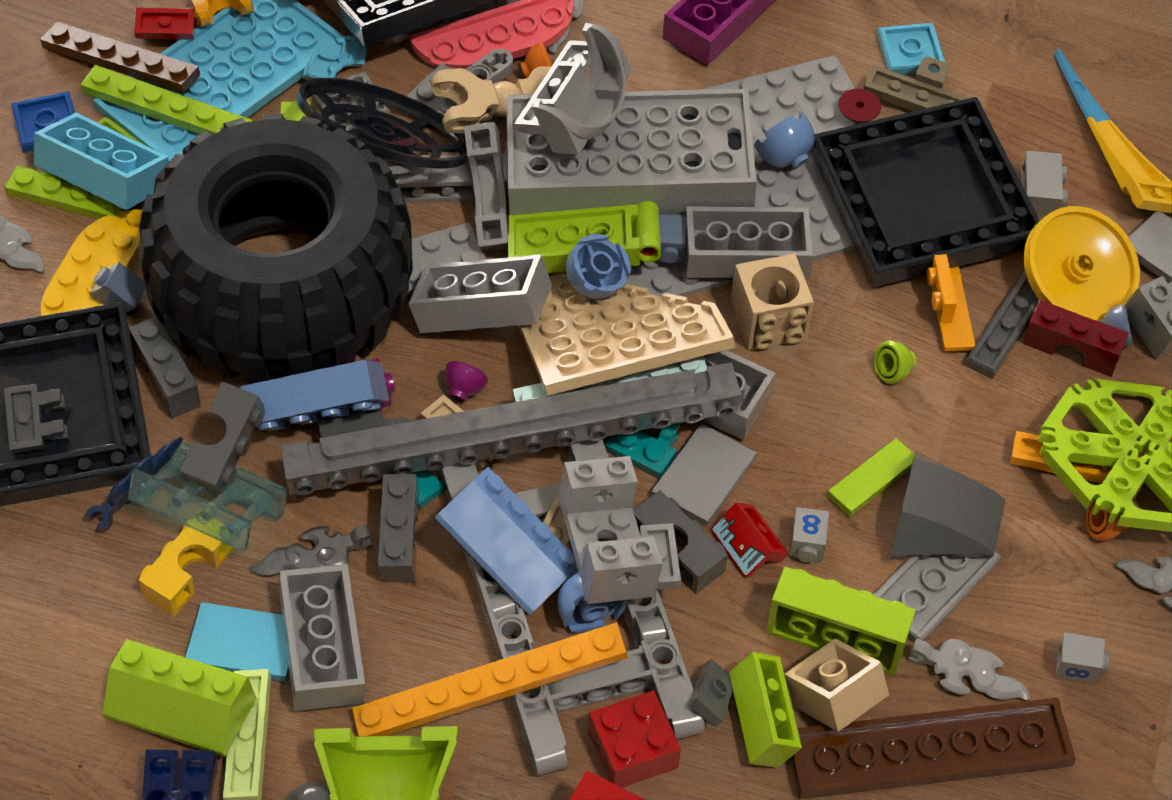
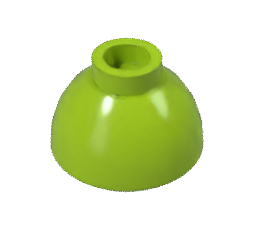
M884 341L877 347L875 352L874 366L876 373L886 384L899 383L907 378L916 366V356L900 342Z

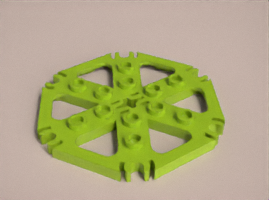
M1094 378L1093 381L1087 380L1083 389L1077 383L1073 385V388L1070 386L1042 425L1038 434V442L1043 443L1040 454L1043 455L1042 459L1086 510L1090 504L1094 503L1092 514L1096 515L1099 510H1106L1110 513L1108 519L1110 523L1114 522L1117 516H1120L1116 526L1172 532V513L1142 510L1132 503L1145 482L1172 512V442H1170L1172 439V390H1168L1165 396H1163L1165 387ZM1116 393L1131 397L1144 396L1152 401L1153 406L1138 427L1112 398V394ZM1072 407L1078 408L1100 433L1070 430L1062 424V420ZM1144 448L1147 449L1145 455L1138 459L1139 453H1142ZM1070 462L1110 466L1113 468L1102 484L1092 485L1081 476Z

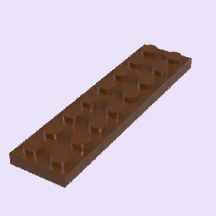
M1058 698L854 721L839 732L827 725L797 728L802 748L791 757L800 799L1073 766L1076 760Z

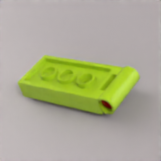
M642 201L638 204L509 215L508 258L542 255L548 273L566 272L567 258L575 245L583 237L591 234H601L608 236L607 240L615 246L619 243L624 248L629 257L630 266H639L640 260L643 262H654L661 256L659 207L652 201Z

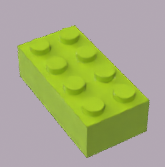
M784 567L772 599L766 634L817 651L836 638L880 661L883 672L895 676L916 609L910 608L899 601H889L877 597L869 591H858L843 586L835 580H825L810 575L802 569Z

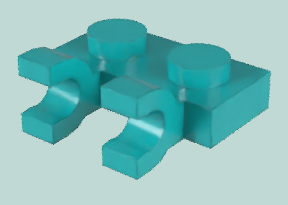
M671 424L663 428L658 439L645 434L644 432L647 429L639 430L631 435H611L605 444L606 452L615 457L630 456L634 467L660 480L676 458L677 450L672 448V446L679 438L677 431L680 428V424Z

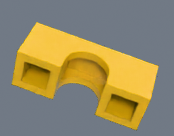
M204 509L195 517L188 519L182 532L176 539L169 541L164 546L158 559L152 565H147L141 572L138 581L142 597L175 617L195 594L192 576L183 571V569L193 562H205L217 569L237 546L235 529Z

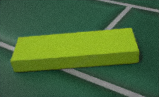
M895 438L828 490L827 497L849 517L853 516L911 470L914 453Z

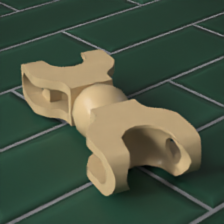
M537 67L530 73L528 78L518 79L516 84L508 81L492 84L491 80H482L472 72L462 68L438 71L430 79L433 93L437 97L449 98L457 104L456 106H451L442 119L446 132L465 133L464 126L476 125L481 121L491 120L493 115L507 118V95L534 94L551 67Z

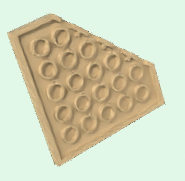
M567 272L548 273L552 285L538 323L528 326L518 325L547 396L562 394L568 390L583 386H593L599 382L624 378L630 374L655 370L665 365L687 362L696 357L718 354L724 350L735 348L734 337L715 303L703 301L701 305L688 303L687 297L666 292L662 297L649 294L648 288L626 284L617 293L604 299H591L580 295L572 288L567 278Z

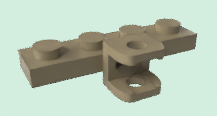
M925 57L921 61L914 79L873 64L863 89L876 94L879 99L913 111L969 99L943 89L949 69L948 64L931 57ZM936 67L939 71L933 73L928 68Z

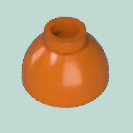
M541 42L530 48L525 61L520 62L526 78L537 67L553 66L550 55L544 43Z
M1094 503L1089 505L1086 513V527L1089 535L1094 540L1106 541L1113 539L1129 528L1116 526L1120 516H1117L1114 522H1108L1110 513L1106 510H1099L1096 515L1092 514Z

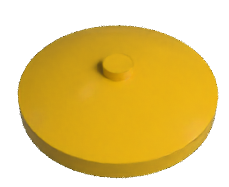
M1068 206L1057 209L1041 219L1031 230L1027 238L1024 250V266L1030 286L1039 300L1096 321H1101L1106 312L1120 304L1125 306L1139 287L1140 267L1132 242L1117 223L1099 211L1081 206Z

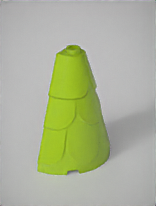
M422 727L421 735L363 737H355L350 728L315 729L314 745L330 791V800H439V792L457 746L458 727Z

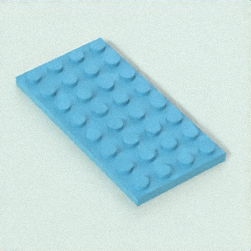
M252 0L254 13L241 16L237 9L225 8L213 16L214 24L204 27L199 26L195 29L194 40L180 39L160 53L199 67L201 75L185 93L138 78L135 79L248 118L300 80L308 60L320 47L335 38L343 37V35L296 0ZM99 98L93 100L94 108L107 116L143 145L168 156V162L171 161L175 154L182 155L183 148L200 135Z

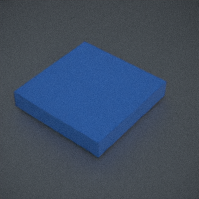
M70 91L11 103L23 153L34 151L35 132L75 113Z

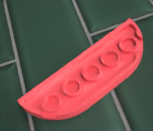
M521 0L408 35V39L414 52L426 63L436 68L443 62L446 64V67L466 69L494 49L508 50L512 54L513 59L527 55L530 48L539 42L544 43L547 48L561 38L568 29L573 17V0Z

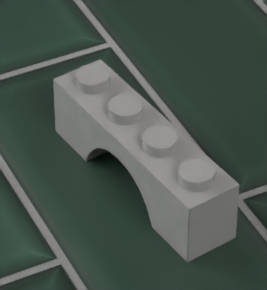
M494 122L464 126L467 156L475 193V223L478 247L483 252L508 249L509 211L499 129Z

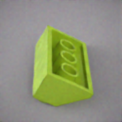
M126 639L109 667L102 715L104 718L225 757L257 697L247 676Z

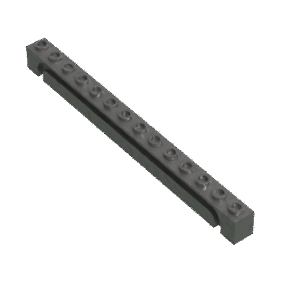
M730 362L709 366L706 371L695 373L694 369L322 437L320 442L313 444L301 441L280 445L289 495H308L316 490L327 488L340 489L353 483H373L383 478V474H412L413 472L423 470L437 471L445 466L455 464L469 465L482 459H502L510 454L520 452L534 453L542 448L552 446L566 447L584 440L598 441L611 435H631L639 430L649 428L663 429L671 424L681 422L695 423L703 418L713 416L727 417L735 412H740L741 392L733 364Z

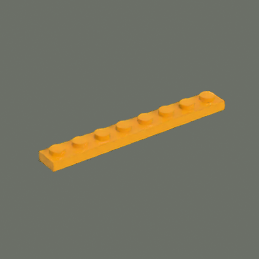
M616 622L353 707L352 710L359 737L392 735L627 659L628 655L618 623Z

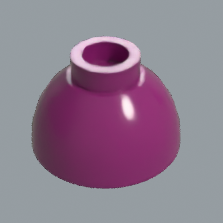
M451 361L446 365L445 380L450 389L448 396L457 401L466 402L467 397L479 393L488 382L484 372L469 364Z

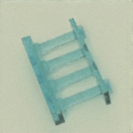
M184 442L177 448L163 469L154 476L137 469L132 472L129 500L242 551L247 549L252 522L260 514L274 521L279 520L283 516L288 488L238 466L235 467L237 473L233 483L229 487L226 486L223 494L186 480L179 470L191 445ZM176 476L189 483L180 489L167 482ZM202 489H205L218 496L209 502L195 495ZM230 502H234L247 509L238 515L224 508Z

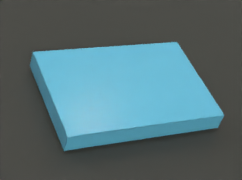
M201 602L186 658L231 672L269 669L271 680L287 682L289 667L282 615Z

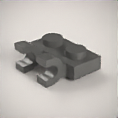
M37 384L4 388L9 450L12 454L45 449V439H69L68 426L64 425L63 419L46 423L42 422L41 409H66L65 396L61 395L60 388L40 392Z

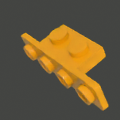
M947 254L934 255L932 267L927 268V283L932 289V308L937 314L944 351L973 350L975 340L959 266L949 268Z

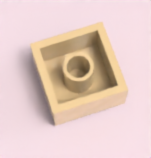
M836 638L784 674L793 707L838 732L889 696L881 662Z

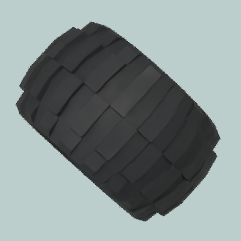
M263 114V120L245 122L243 118L226 122L224 127L220 128V131L213 135L205 131L183 148L182 155L175 154L171 161L167 162L156 176L153 195L147 194L142 210L138 250L146 294L153 312L159 322H162L173 343L187 357L192 354L199 362H202L205 369L223 377L226 376L233 379L239 373L244 376L246 383L254 384L355 362L356 354L364 356L386 337L390 319L397 321L409 290V280L413 271L411 220L407 204L400 187L396 184L392 171L381 157L375 158L372 152L367 149L365 143L341 128L331 132L329 125L323 124L322 120L303 116L300 121L286 120L283 114ZM277 231L303 232L318 236L300 248L281 253H256L234 246L247 238Z

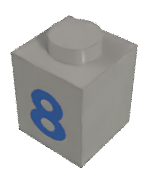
M796 507L789 558L799 559L803 562L823 561L829 511Z
M1064 632L1057 648L1055 678L1096 685L1101 673H1107L1110 655L1104 652L1105 639Z

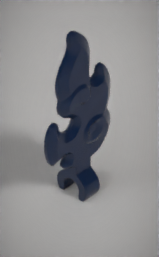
M179 437L172 440L154 456L150 455L140 461L125 478L113 486L108 494V501L103 506H92L85 515L92 521L98 514H103V521L97 527L102 532L107 531L112 526L113 514L118 509H121L125 503L133 502L142 494L148 484L147 480L153 478L166 465L184 439Z

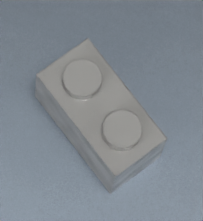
M1026 150L1021 167V184L1038 217H1045L1049 213L1066 206L1068 190L1063 189V184L1066 182L1067 166H1062V154Z

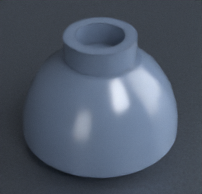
M1120 304L1106 312L1103 319L1099 322L1129 332L1124 347H1130L1133 342L1126 306Z

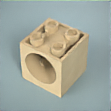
M796 254L735 264L730 303L747 350L767 349L775 345L794 344L801 340H806L814 301Z

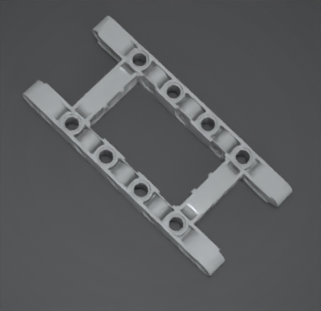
M584 440L568 446L569 453H567L570 462L609 458L602 440ZM475 463L469 465L455 464L445 466L439 470L441 481L445 485L448 503L478 476ZM560 483L514 494L523 500L527 507L543 523L555 497H558ZM609 538L602 539V541H612ZM462 546L498 660L534 649V642L523 608L518 607L517 602L497 581H488L494 578ZM657 589L654 597L627 600V607L623 614L636 648L635 650L627 651V659L510 696L536 776L568 768L564 746H567L557 712L650 689L655 691L677 740L705 732L704 718L689 706L694 689ZM642 603V604H645V605H647V606H642V607H641V606H637L636 604ZM513 635V636H516L517 638H515V639H508V638H506V637ZM662 660L666 661L668 664L662 665L658 664L656 661ZM526 694H534V695H536L537 697H535V698H526L524 695H526Z

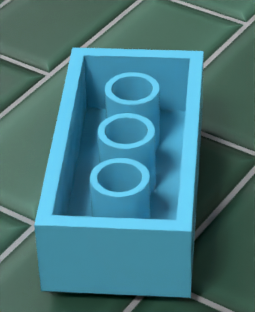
M74 113L34 133V165L125 210L146 200L147 194L153 195L156 176L168 162V156L78 113Z

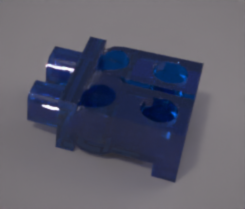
M146 749L142 800H212L214 781L217 777L218 769L215 751L182 750V759L180 760L178 750ZM201 760V761H203V762H192V761Z

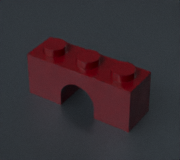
M1039 300L1029 323L1023 344L1053 355L1055 348L1059 345L1073 346L1081 351L1084 356L1083 367L1112 377L1129 332Z

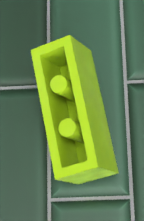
M751 652L729 672L749 763L778 768L802 748L780 657Z

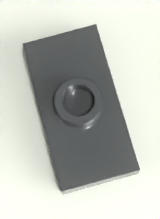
M712 659L707 661L702 667L689 706L709 724L716 727L724 719L733 688L730 675Z

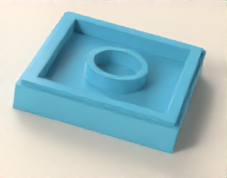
M933 23L878 27L877 37L888 70L902 75L916 74L921 61L925 57L945 62ZM936 67L928 68L931 72L939 71Z

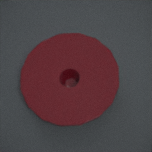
M862 88L845 91L838 101L839 110L843 116L856 122L871 121L880 114L882 109L881 101L877 95Z

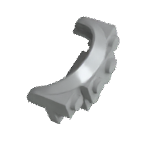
M586 23L582 29L586 41H568L514 123L519 133L545 135L553 153L579 155L587 142L598 141L622 107L626 91V79L632 72V69L619 40L614 34L601 26ZM590 65V74L588 79L585 71Z

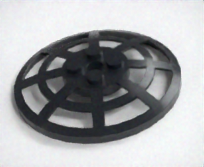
M342 78L311 79L304 82L299 89L297 104L307 117L322 120L323 124L329 125L331 132L341 128L365 143L367 149L374 156L406 165L435 169L455 168L468 161L465 133L446 132L442 122L444 115L405 95L376 85ZM326 93H340L363 97L364 107L352 104H335ZM317 95L326 105L320 114L307 102L306 99L310 96ZM375 101L393 106L418 118L408 123L398 117L376 110ZM335 114L341 120H343L346 123V125L344 126L335 121H332L329 119V117ZM430 124L445 134L454 144L438 145L431 136L421 129ZM416 136L419 139H421L425 144H416ZM413 151L431 152V156L422 157L414 154ZM459 151L460 156L440 158L442 152Z

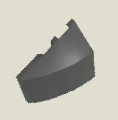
M915 450L890 559H900L901 556L920 555V559H926L930 555L949 554L952 558L993 557L1005 499L985 485L953 471Z

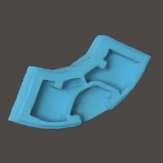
M355 36L335 38L320 47L310 57L304 68L302 78L307 80L335 78L336 73L341 69L347 67L361 68L365 63L367 47H364Z

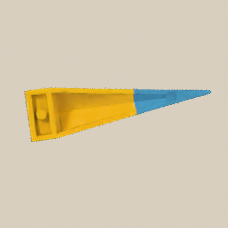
M1058 48L1054 56L1121 190L1138 209L1172 213V181L1159 171L1112 122Z

